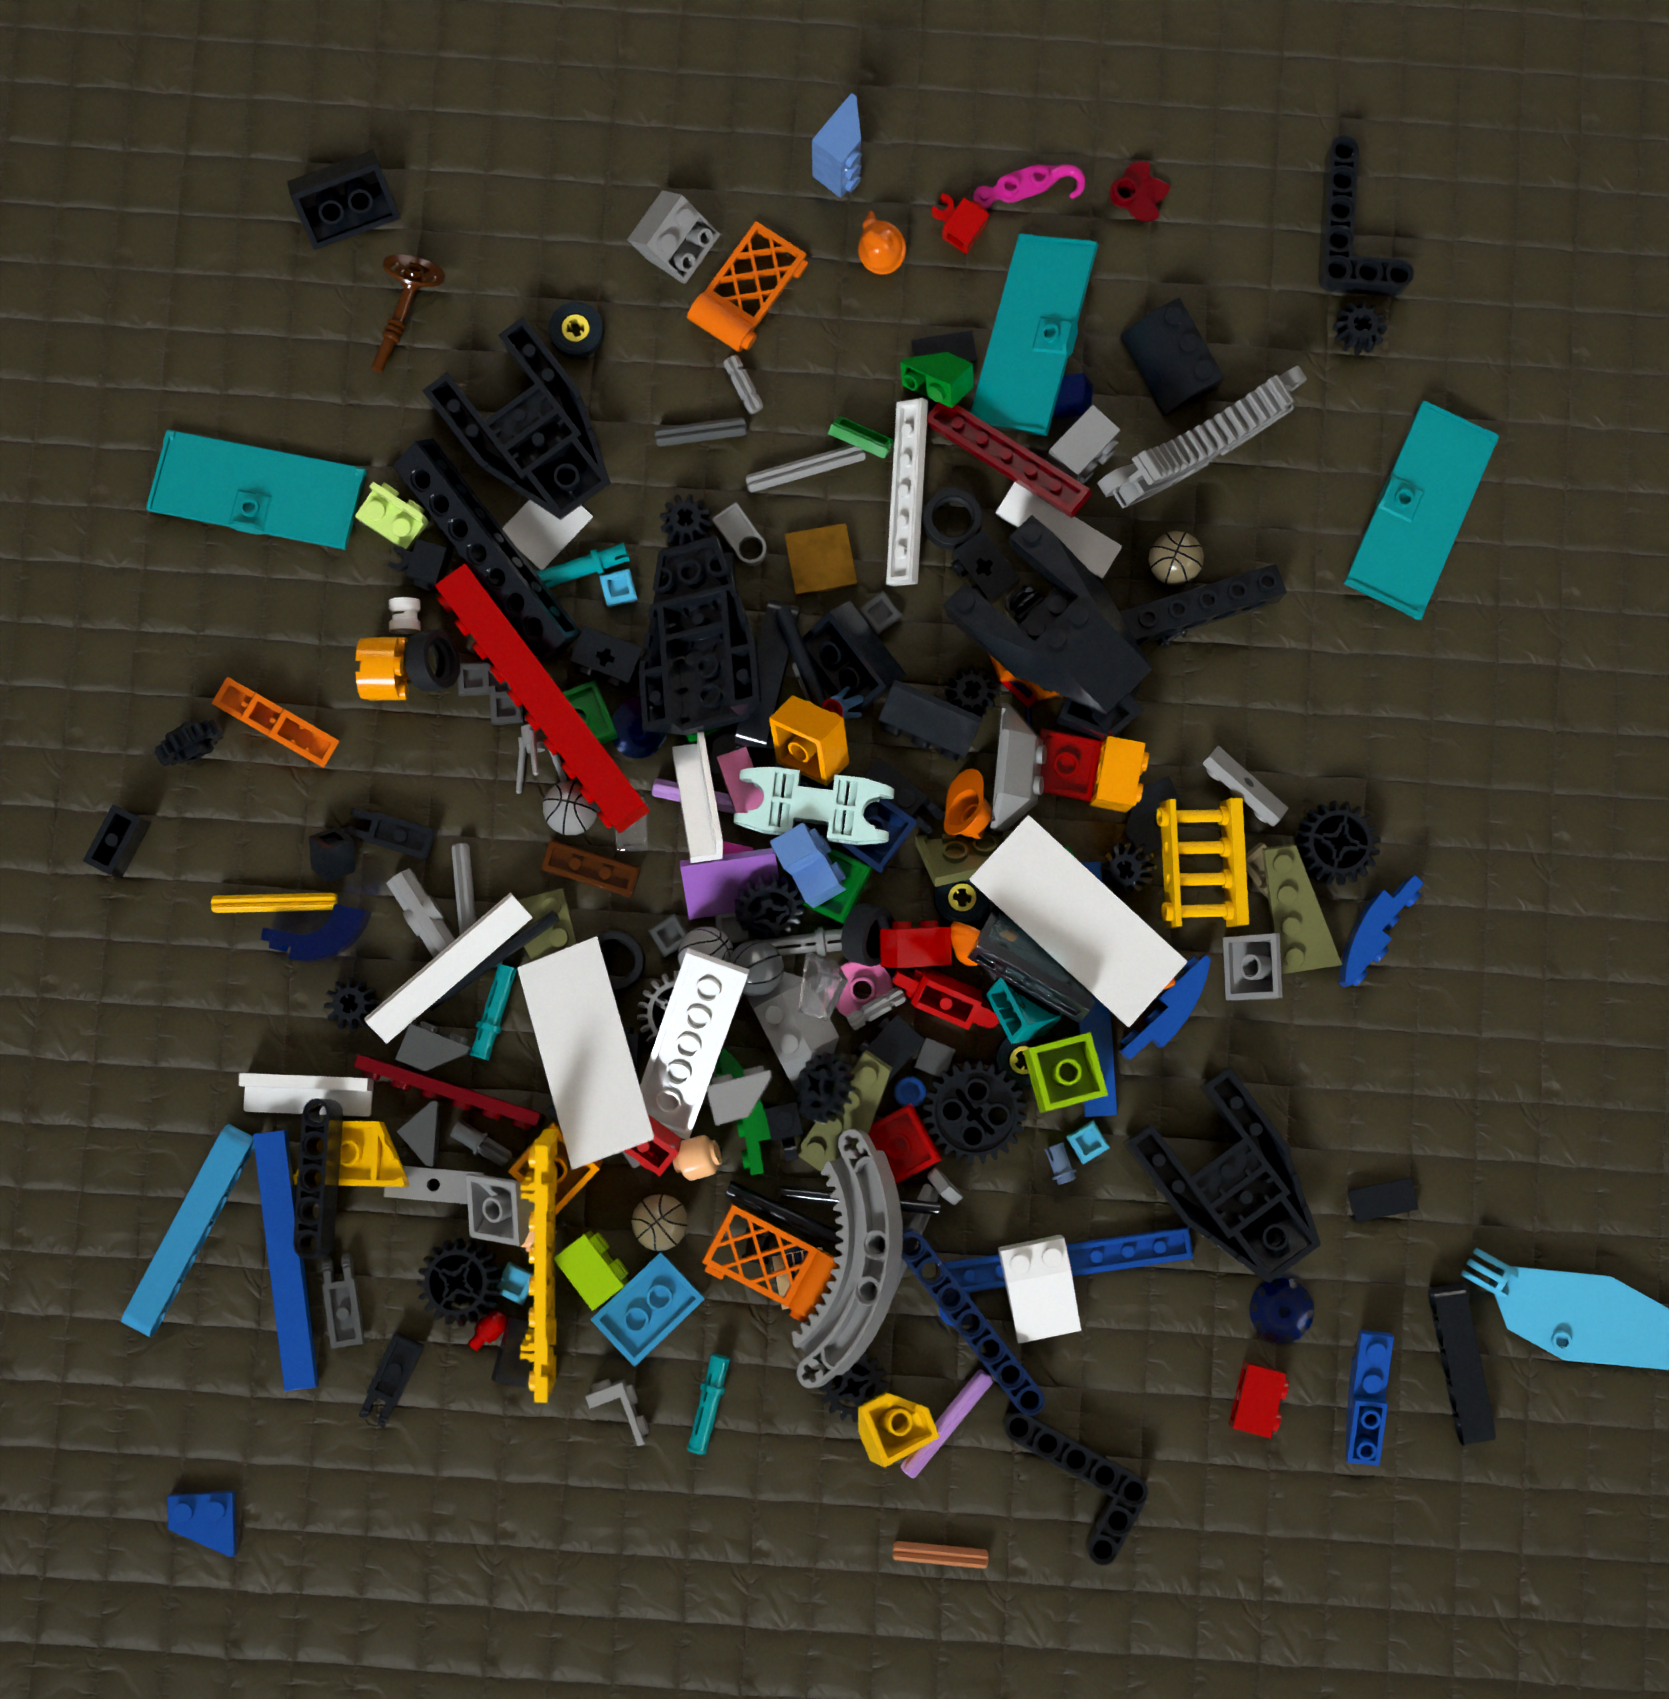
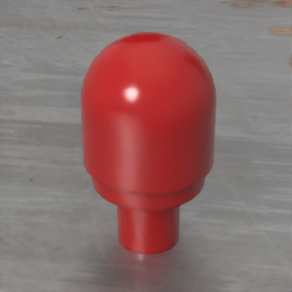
M490 1310L489 1316L481 1318L474 1328L477 1333L467 1342L470 1347L478 1351L485 1342L491 1344L492 1341H495L505 1330L507 1323L505 1314L499 1310Z

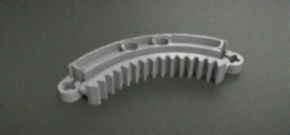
M1297 365L1281 376L1275 375L1269 378L1265 384L1258 386L1255 391L1248 393L1246 397L1239 399L1234 405L1227 407L1222 413L1216 414L1212 419L1206 420L1202 425L1196 426L1192 431L1189 430L1184 435H1180L1166 444L1163 443L1159 447L1156 446L1153 449L1144 450L1132 458L1133 464L1110 472L1097 483L1106 497L1114 495L1122 508L1138 503L1169 488L1212 463V459L1217 455H1225L1295 408L1292 404L1295 400L1290 392L1303 384L1307 377Z
M848 1129L844 1131L838 1140V1148L842 1156L835 1161L825 1163L821 1171L822 1175L831 1176L826 1185L836 1188L830 1197L839 1199V1203L833 1209L842 1213V1216L835 1219V1223L843 1225V1229L836 1232V1236L842 1238L843 1242L835 1246L836 1249L842 1252V1256L834 1257V1261L840 1265V1268L831 1270V1274L836 1278V1281L827 1282V1286L832 1292L821 1295L826 1303L816 1304L815 1307L818 1313L809 1314L810 1322L802 1323V1330L792 1332L793 1345L795 1348L801 1347L807 1356L797 1368V1378L802 1386L806 1388H817L825 1385L836 1375H842L847 1372L862 1356L876 1336L887 1315L900 1272L903 1223L895 1178L884 1151L876 1150L869 1135L862 1130ZM851 1138L859 1139V1142L856 1144L858 1150L850 1149V1146L853 1144ZM861 1154H869L870 1157L862 1158ZM882 1237L884 1238L886 1243V1247L883 1252L881 1251L879 1246ZM873 1283L876 1285L878 1290L877 1296L875 1298L871 1293V1287ZM822 1364L827 1367L816 1372V1378L811 1379L809 1377V1374L812 1372L811 1367H818Z

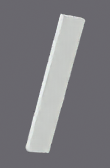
M923 398L896 403L886 584L890 586L918 584L928 400Z
M510 892L364 1018L365 1022L387 1044L533 917Z

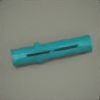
M622 542L601 551H597V549L591 550L589 555L536 571V573L547 588L594 572L598 574L604 573V569L624 562H630L626 546Z
M503 964L497 965L484 1013L482 1014L481 1021H477L476 1024L478 1030L469 1055L490 1060L497 1033L500 1034L502 1030L500 1027L502 1016L518 969Z
M719 1354L710 1355L705 1381H701V1398L687 1450L690 1452L707 1455L721 1395H724L726 1390L724 1382L731 1360L729 1357Z

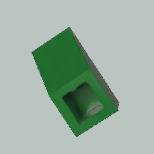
M949 352L904 358L900 362L902 386L950 408H953L974 387L973 363Z

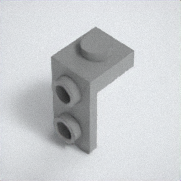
M606 1379L591 1385L592 1391L588 1392L585 1396L589 1408L591 1409L621 1398L637 1445L645 1444L647 1440L645 1435L649 1434V1428L643 1415L638 1417L634 1404L638 1403V1398L633 1385L627 1386L625 1379L610 1383V1380Z

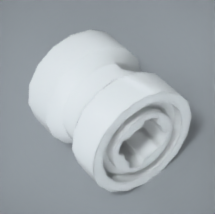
M410 597L390 599L389 610L392 612V619L389 621V632L395 634H416L421 632V622L417 618V613L421 610L420 600Z

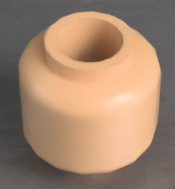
M700 1135L681 1141L679 1153L672 1162L677 1173L682 1172L687 1180L692 1181L714 1175L717 1172L718 1165L722 1164V1156L716 1140H711L706 1135Z

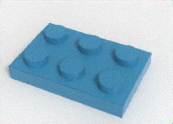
M661 1251L590 1320L635 1367L705 1297Z

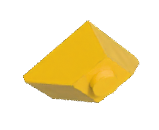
M885 1392L858 1407L859 1435L870 1461L882 1467H887L940 1438L929 1409L922 1405Z

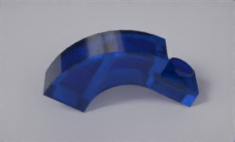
M334 904L329 920L316 932L296 935L263 927L260 940L270 942L268 948L288 952L290 946L291 950L288 958L290 960L300 962L323 961L333 958L350 948L364 932L371 913Z

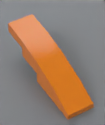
M229 677L225 679L211 703L323 768L340 742Z

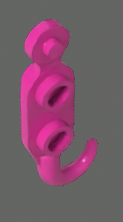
M1038 164L1002 176L995 187L980 186L974 191L973 200L979 202L985 208H989L996 200H1002L1007 203L1017 202L1047 191L1055 182L1065 176H1072L1077 181V188L1069 195L1071 199H1074L1084 191L1086 181L1082 170L1077 166L1071 164H1061L1058 166Z

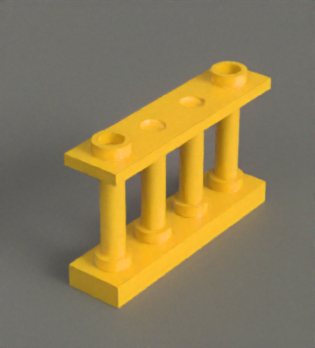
M1229 798L1221 801L1217 810H1176V799H1168L1161 802L1160 807L1157 809L1156 819L1158 826H1161L1165 899L1161 906V916L1163 921H1166V929L1181 927L1182 918L1223 917L1226 920V927L1249 925L1243 798ZM1218 822L1221 825L1222 838L1219 841L1178 842L1177 823ZM1179 854H1220L1223 857V869L1217 873H1180ZM1221 885L1224 888L1225 901L1222 904L1181 905L1180 886Z

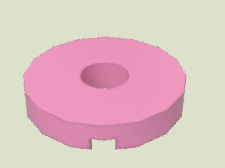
M849 961L841 966L833 977L831 985L832 1001L838 1011L847 1017L848 1014L855 1010H862V1006L881 995H888L887 992L893 989L892 978L880 964L869 967ZM859 981L869 983L871 986L870 996L866 999L855 997L853 994L855 983Z

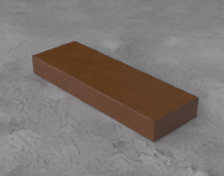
M551 839L541 866L542 871L632 898L641 870L640 867Z

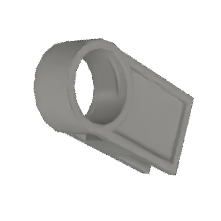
M737 502L712 518L713 524L742 564L756 566L763 562L767 554L766 543ZM748 539L759 541L763 546L762 554L754 560L742 557L739 549L744 541Z

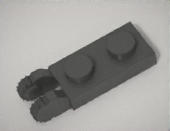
M351 1253L342 1255L341 1263L344 1280L334 1282L335 1272L332 1258L330 1256L322 1258L324 1276L322 1287L331 1349L365 1343L357 1278H354L355 1271Z

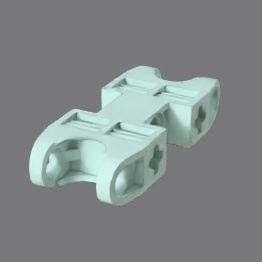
M757 767L740 770L739 780L754 783L755 787L763 791L764 799L758 808L748 810V813H734L733 822L737 825L763 834L782 835L794 828L795 822L828 825L827 840L829 842L853 845L888 842L889 832L875 829L874 825L869 824L865 820L863 814L869 804L879 802L880 799L894 798L895 789L866 778L835 775L833 790L800 786V770L777 767ZM785 778H786L785 790H784V798H782V796H783V788H784V781H785ZM848 785H850L847 805H845ZM781 806H782L780 827H778V826H779V819H780V811H781ZM844 814H846L845 826H844V833H843V835H842L843 818H844Z

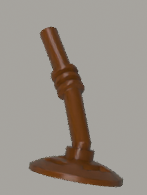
M394 254L387 256L383 261L384 270L395 279L401 281L404 288L393 318L388 319V325L385 326V331L382 333L384 339L371 366V369L376 373H383L395 343H399L400 337H402V331L405 330V325L403 324L416 290L420 289V287L438 286L444 282V271L428 260L412 255ZM398 265L394 271L391 269V267Z

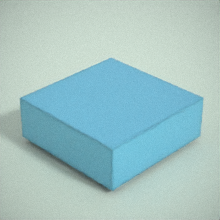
M630 568L599 576L608 608L638 600Z
M1094 1120L1065 1136L1082 1164L1110 1148Z
M509 1261L501 1275L505 1280L503 1283H498L496 1288L503 1291L502 1296L520 1305H524L529 1295L530 1276H534V1273Z

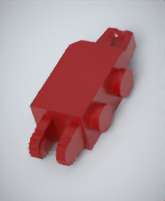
M927 966L923 967V969L916 968L914 972L904 968H897L892 983L906 989L904 994L911 998L910 1003L916 1008L967 1030L970 1029L972 1023L982 1027L986 1026L989 1029L997 1027V1024H999L988 1000L982 998V990Z

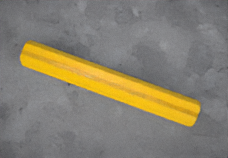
M335 893L216 895L211 898V909L215 913L336 910L338 906V897Z

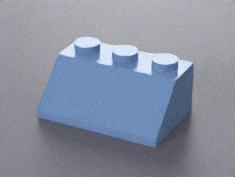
M853 93L847 97L812 139V176L840 198L847 191L851 193L861 180V133L857 97Z

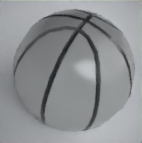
M575 780L559 782L547 792L543 800V815L547 824L554 831L563 835L584 833L594 824L598 816L597 803L594 801L589 805L578 790L583 786L581 782Z
M699 927L688 932L679 945L678 961L681 967L689 948L728 962L734 951L733 945L724 932L713 927Z

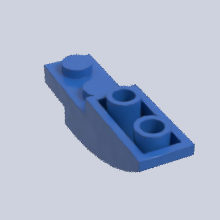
M1417 876L1407 877L1392 895L1388 894L1385 890L1377 892L1366 905L1349 935L1343 952L1338 981L1342 987H1347L1351 984L1357 986L1368 974L1365 970L1366 967L1373 960L1376 963L1380 961L1389 951L1386 945L1392 938L1383 929L1390 930L1400 919L1397 913L1405 905L1409 908L1421 896L1418 890L1424 883Z
M1207 954L1200 958L1196 955L1190 958L1182 968L1185 972L1175 980V985L1168 989H1163L1156 998L1164 1009L1155 1008L1144 1018L1147 1024L1139 1032L1133 1029L1120 1041L1124 1046L1118 1051L1126 1060H1131L1150 1041L1158 1048H1163L1186 1022L1202 993L1208 975L1211 959Z
M1359 1330L1356 1355L1352 1356L1346 1421L1347 1463L1380 1465L1388 1408L1385 1398L1394 1341L1392 1333Z

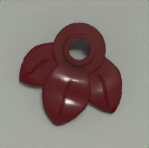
M1140 161L1129 165L1123 178L1113 182L1109 190V197L1116 207L1127 209L1134 219L1149 222L1159 218L1156 204L1166 197L1170 190V185L1157 178L1149 177V162ZM1125 190L1130 196L1122 198L1119 192Z

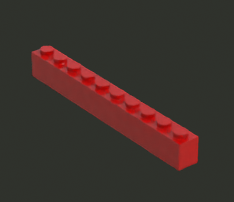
M463 564L438 582L435 587L441 595L437 600L447 613L453 610L458 616L454 623L466 637L471 634L476 640L471 646L482 660L488 657L493 663L489 670L500 684L506 681L510 686L511 690L506 693L517 707L524 705L529 713L524 717L535 732L541 728L547 737L542 741L554 756L559 752L565 760L560 766L569 778L573 780L577 777L583 786L578 790L589 805L595 801L600 807L601 811L597 815L606 828L609 829L614 826L620 834L649 813L650 809L468 566Z

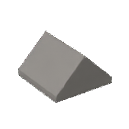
M1280 934L1223 937L1226 1001L1282 998Z
M473 1173L466 1174L470 1237L516 1246L524 1244L530 1232L529 1216L530 1212H534L535 1202H529V1199H521L522 1183L520 1181Z

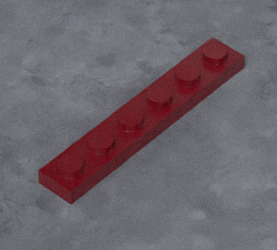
M938 402L927 415L928 427L1070 518L1075 516L1091 496V490L957 404L950 408Z
M358 1055L354 1067L362 1069L361 1075L379 1081L380 1077L384 1076L393 1079L392 1086L408 1091L411 1086L423 1089L421 1095L440 1101L442 1095L453 1099L451 1105L470 1110L471 1105L482 1108V1115L496 1120H500L502 1115L514 1119L512 1125L531 1130L532 1125L540 1126L544 1113L366 1055Z

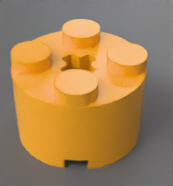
M367 637L359 639L356 649V661H360V671H356V683L361 699L369 701L408 700L409 689L407 680L410 679L404 666V650L408 641L407 637Z

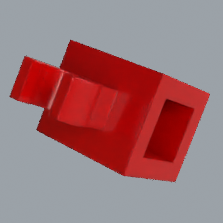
M942 193L940 201L947 206V209L939 210L933 206L931 215L935 219L945 222L942 238L965 254H968L987 227L989 214L982 204L974 200L970 202L966 198H963L955 209L953 199L949 195Z

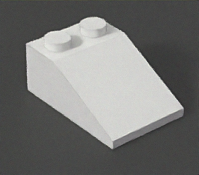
M1060 1234L998 1247L1018 1344L1081 1331L1071 1267L1064 1237Z

